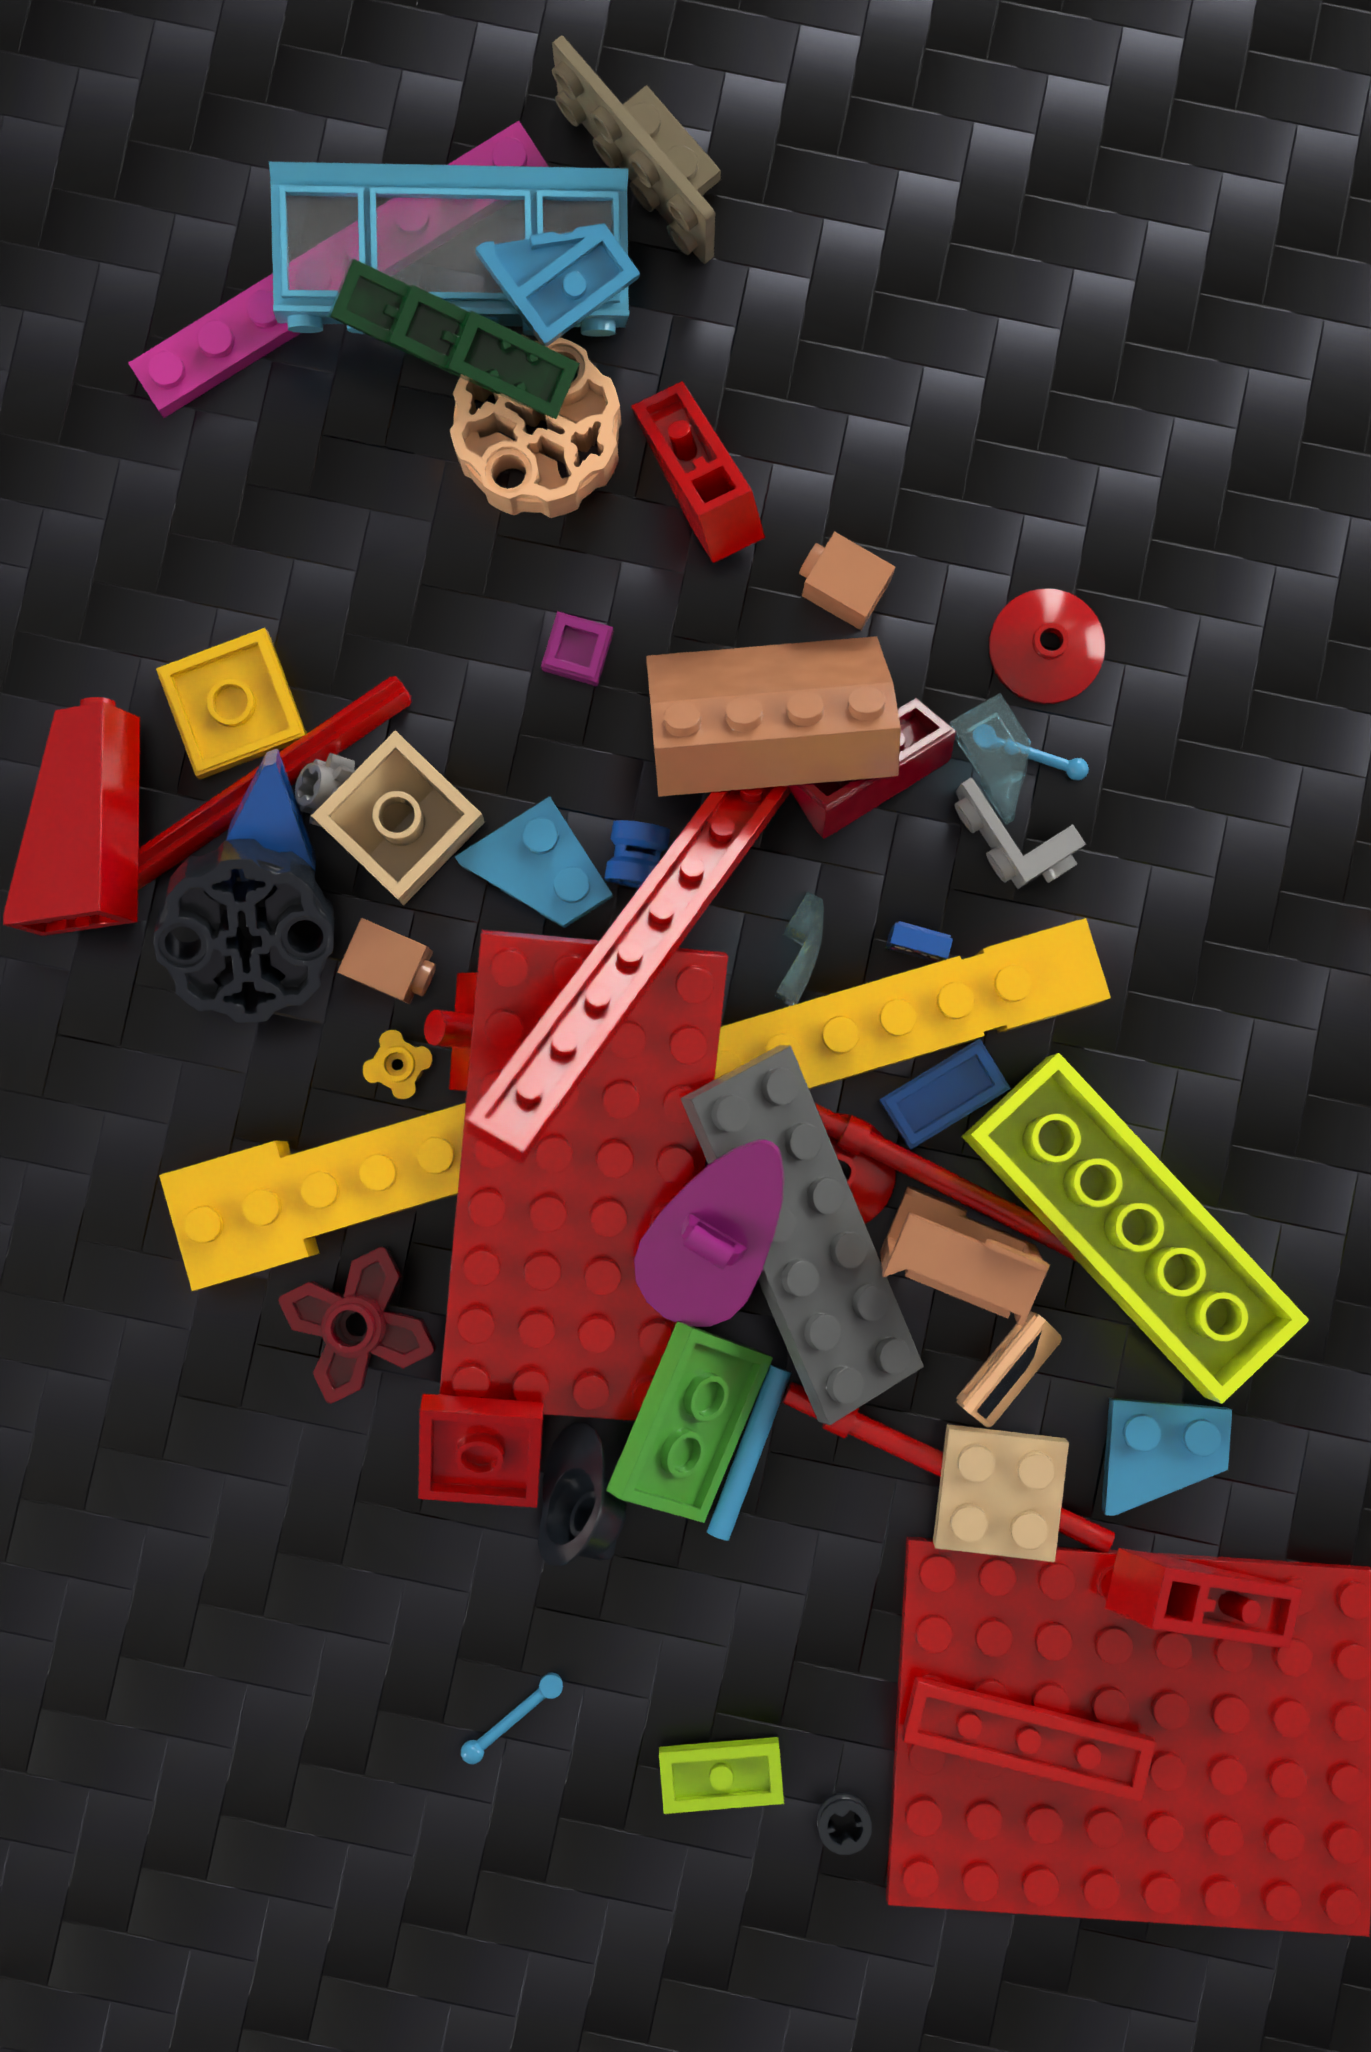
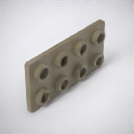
M561 35L552 42L555 65L552 69V74L557 82L558 95L555 97V100L561 112L572 125L576 127L580 123L584 125L594 137L592 142L598 155L610 168H616L617 166L628 168V177L631 180L630 188L639 203L647 211L652 212L656 209L669 224L667 231L670 237L683 253L689 255L693 251L700 261L706 264L714 257L715 211L702 195L721 180V170L647 85L622 104L565 37Z

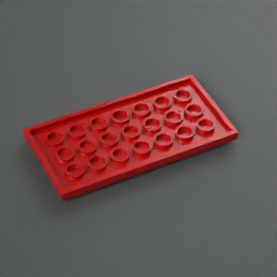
M481 930L439 1395L544 1403L543 1414L635 1421L676 1322L664 1318L646 1302L636 1283L634 1259L641 1238L662 1209L705 1168L706 1157L680 1098L715 1080L728 955L726 952L685 948H678L527 1158L520 1164L465 1132L466 1119L599 941Z

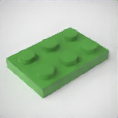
M677 1321L606 1491L624 1501L704 1523L773 1357L752 1347Z

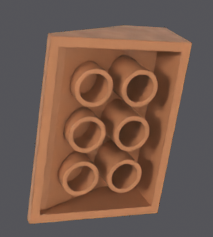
M877 636L646 656L658 797L893 777L899 774L901 726L893 680Z

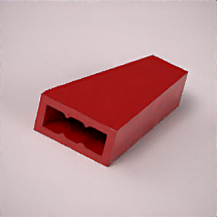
M88 697L80 700V706L55 710L4 909L3 925L46 936L138 922L140 717L116 707L114 700L103 697Z

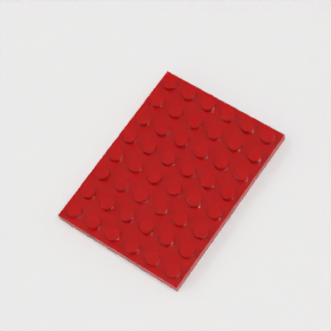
M907 1537L886 1888L888 1905L1369 1937L1371 1912V1567L1146 1552L1303 1589L1290 1649L1155 1630L1106 1609V1600L1118 1550H1109L1107 1553L1091 1548L1057 1546L1055 1562L939 1549L934 1547L933 1538ZM915 1676L1151 1736L1156 1744L1142 1803L903 1742L901 1734Z

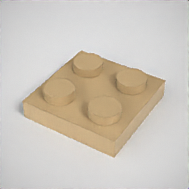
M947 1424L933 1536L934 1547L1055 1562L1069 1442L1066 1438Z

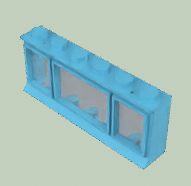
M269 161L273 312L277 323H287L288 330L292 332L317 333L323 331V324H343L328 317V314L350 259L353 258L407 285H415L466 311H473L502 326H523L524 334L534 336L475 254L477 246L489 241L499 244L529 239L530 235L552 231L558 234L573 232L577 227L605 223L628 255V168ZM628 287L574 327H581L582 335L593 337L611 336L616 334V327L625 328L629 318ZM347 325V331L365 334Z

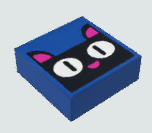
M899 921L890 929L885 948L937 963L948 959L953 939L950 938L951 935Z

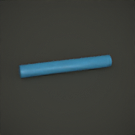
M770 1364L709 1524L707 1533L725 1541L730 1539L790 1379L791 1372Z

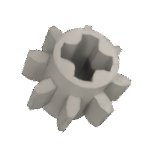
M330 753L326 762L315 759L313 763L307 764L302 769L296 781L295 797L298 804L301 805L300 811L310 814V824L322 827L311 815L356 771L354 770V760Z

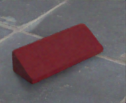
M915 698L898 708L901 726L898 776L789 785L788 787L816 832L823 839L827 838L945 765L952 755L956 730Z

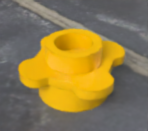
M388 1030L380 1036V1048L374 1058L364 1063L363 1075L370 1083L380 1082L391 1088L396 1098L408 1099L415 1094V1083L421 1077L423 1070L431 1067L433 1061L432 1054L424 1046L414 1047L404 1041L400 1032ZM396 1059H400L403 1062V1067L400 1070H394L392 1067V1063Z

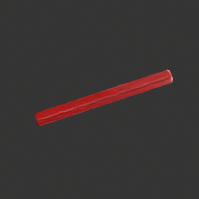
M390 676L280 751L279 753L291 786L296 783L300 772L307 764L313 763L315 759L326 762L330 753L339 754L408 707L412 702L411 695L400 679L396 676ZM259 766L138 849V890L229 829L230 822Z

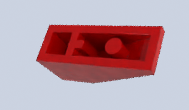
M683 381L631 406L633 414L691 528L713 563L765 538L752 489Z
M1118 1548L1105 1608L1155 1630L1290 1649L1303 1589L1165 1555Z

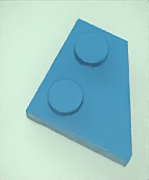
M605 223L577 227L573 232L562 234L554 231L530 235L529 239L494 244V241L483 242L475 248V254L540 344L545 347L576 326L640 276V272Z
M550 796L455 856L462 868L473 872L500 888L501 891L537 910L541 915L563 928L613 897L610 889Z
M1109 1397L1101 1512L1105 1515L1115 1516L1228 1470L1232 1410L1227 1407Z

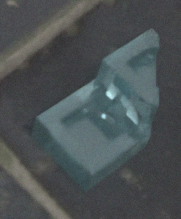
M999 693L950 721V726L956 730V741L979 774L980 786L1007 825L1014 821L1018 798L1028 767L1031 741L1003 696Z
M809 891L783 933L784 936L803 946L774 997L790 1006L798 1003L807 986L817 960L822 939L823 900Z

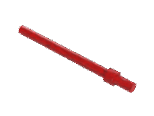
M815 1103L828 1136L837 1140L835 1146L854 1156H858L862 1152L1078 1262L1058 1238L1032 1212L872 1132V1125L852 1114L845 1118Z
M791 1381L782 1403L817 1419L804 1387ZM859 1408L831 1425L823 1423L822 1429L845 1439L849 1434L941 1477L942 1451L859 1413ZM1061 1507L1059 1533L1097 1551L1108 1553L1113 1544L1115 1532Z

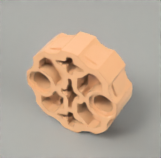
M561 337L547 346V348L580 364L576 371L578 376L570 385L557 419L550 418L494 393L495 404L485 402L489 395L492 396L493 392L462 378H459L453 392L456 404L454 424L450 429V433L462 471L465 476L471 478L486 494L489 504L511 515L531 512L542 513L549 518H554L578 510L582 499L596 488L607 485L619 461L618 439L619 428L622 423L620 404L611 378L602 375L598 368L589 361L587 351L584 348ZM476 399L485 402L478 410L474 402ZM541 420L546 421L547 430L537 428L533 435L527 433L526 425L536 427ZM498 431H500V432H502V433H504V434H506V435H508V436L514 438L515 440H513V439H511V438H509V437H507V436H505V435L499 433ZM597 441L599 456L590 454L580 465L578 450L588 452ZM544 454L566 464L568 477L561 478L557 461ZM514 468L526 474L522 483L515 488L507 489L495 483L499 474L506 469Z

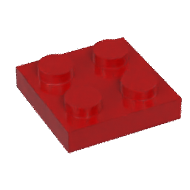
M423 1394L419 1425L418 1499L537 1508L544 1403Z

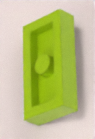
M778 1737L659 1747L664 1814L784 1804Z

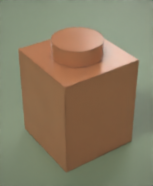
M834 532L826 547L818 543L813 546L801 567L799 574L807 578L804 583L802 597L862 631L890 584L896 567Z
M361 918L337 972L349 979L410 1004L414 994L423 996L427 991L434 976L436 964L429 961L433 951L426 945Z

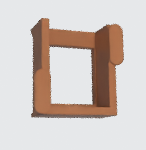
M907 1186L880 1250L882 1276L886 1277L904 1270L905 1277L1005 1318H1009L1010 1313L1013 1312L1017 1324L1024 1326L1050 1266L1047 1262L1043 1261L1037 1246L966 1217L967 1210L955 1203L918 1188Z

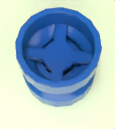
M613 821L611 841L615 845L614 857L607 861L604 880L617 885L640 888L659 863L661 853L668 849L670 829L638 821Z

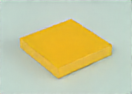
M266 628L156 668L195 776L200 780L265 756L268 751L286 748L307 734Z

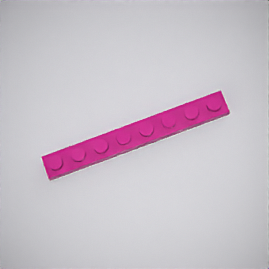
M517 121L448 164L549 167L520 121ZM393 198L376 209L378 271L391 277L514 200ZM358 221L288 263L289 290L338 291L350 259L354 258L359 261ZM273 273L128 363L163 418L300 334L289 331L287 323H277L273 312Z

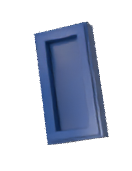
M978 1039L878 1101L908 1150H911L1011 1088L981 1039Z

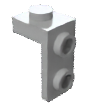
M969 778L961 783L955 791L960 801L956 802L954 806L960 819L971 833H975L978 830L981 832L992 849L986 853L988 861L1003 882L1011 879L1016 888L1019 889L1042 874L1047 883H1050L1078 864L1072 855L1086 845L1074 825L1069 826L1023 856L973 778Z

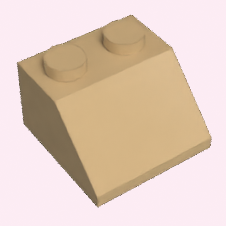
M396 730L311 815L403 906L485 823L482 813Z

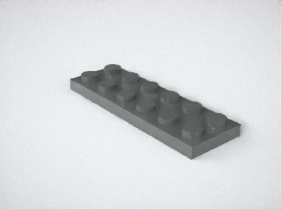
M779 1045L680 1098L708 1164L732 1149L758 1139H766L773 1142L781 1152L784 1170L783 1204L776 1232L758 1282L818 1422L827 1425L835 1423L923 1368V1363L887 1276H882L880 1259L792 1047L789 1045Z

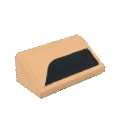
M1030 1311L1024 1326L1016 1324L956 1397L958 1399L956 1402L985 1427L990 1428L1062 1340L1061 1335L1043 1317Z

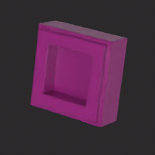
M557 611L541 664L542 671L598 686L613 636V627Z

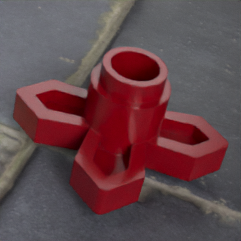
M386 1246L379 1247L351 1261L344 1295L314 1281H310L279 1297V1304L292 1330L323 1337L326 1346L313 1371V1375L327 1403H334L364 1387L371 1353L401 1368H405L436 1351V1345L422 1318L386 1311L402 1278V1274L389 1248ZM356 1312L360 1313L367 1323V1332L365 1334H356L350 1328V1318Z

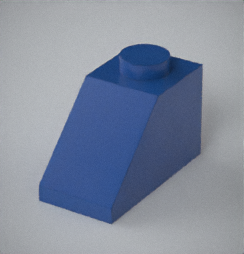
M279 750L268 751L230 822L226 840L255 839L264 848L279 853L292 851L315 870L316 854ZM243 869L232 870V872L236 873L237 878H241L242 882L248 881L244 876Z

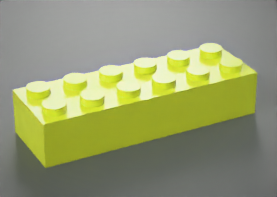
M1060 1053L1050 1055L1040 1062L961 1136L1205 1398L1222 1404L1309 1321L1301 1310Z

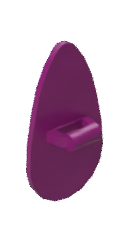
M758 1139L738 1146L712 1161L662 1209L641 1238L634 1259L636 1283L646 1302L664 1318L676 1323L679 1321L691 1327H710L731 1319L747 1302L763 1270L783 1204L784 1170L778 1146L769 1140Z

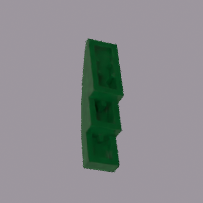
M354 258L350 259L328 314V317L553 419H557L580 364L473 311H466L415 285H407Z

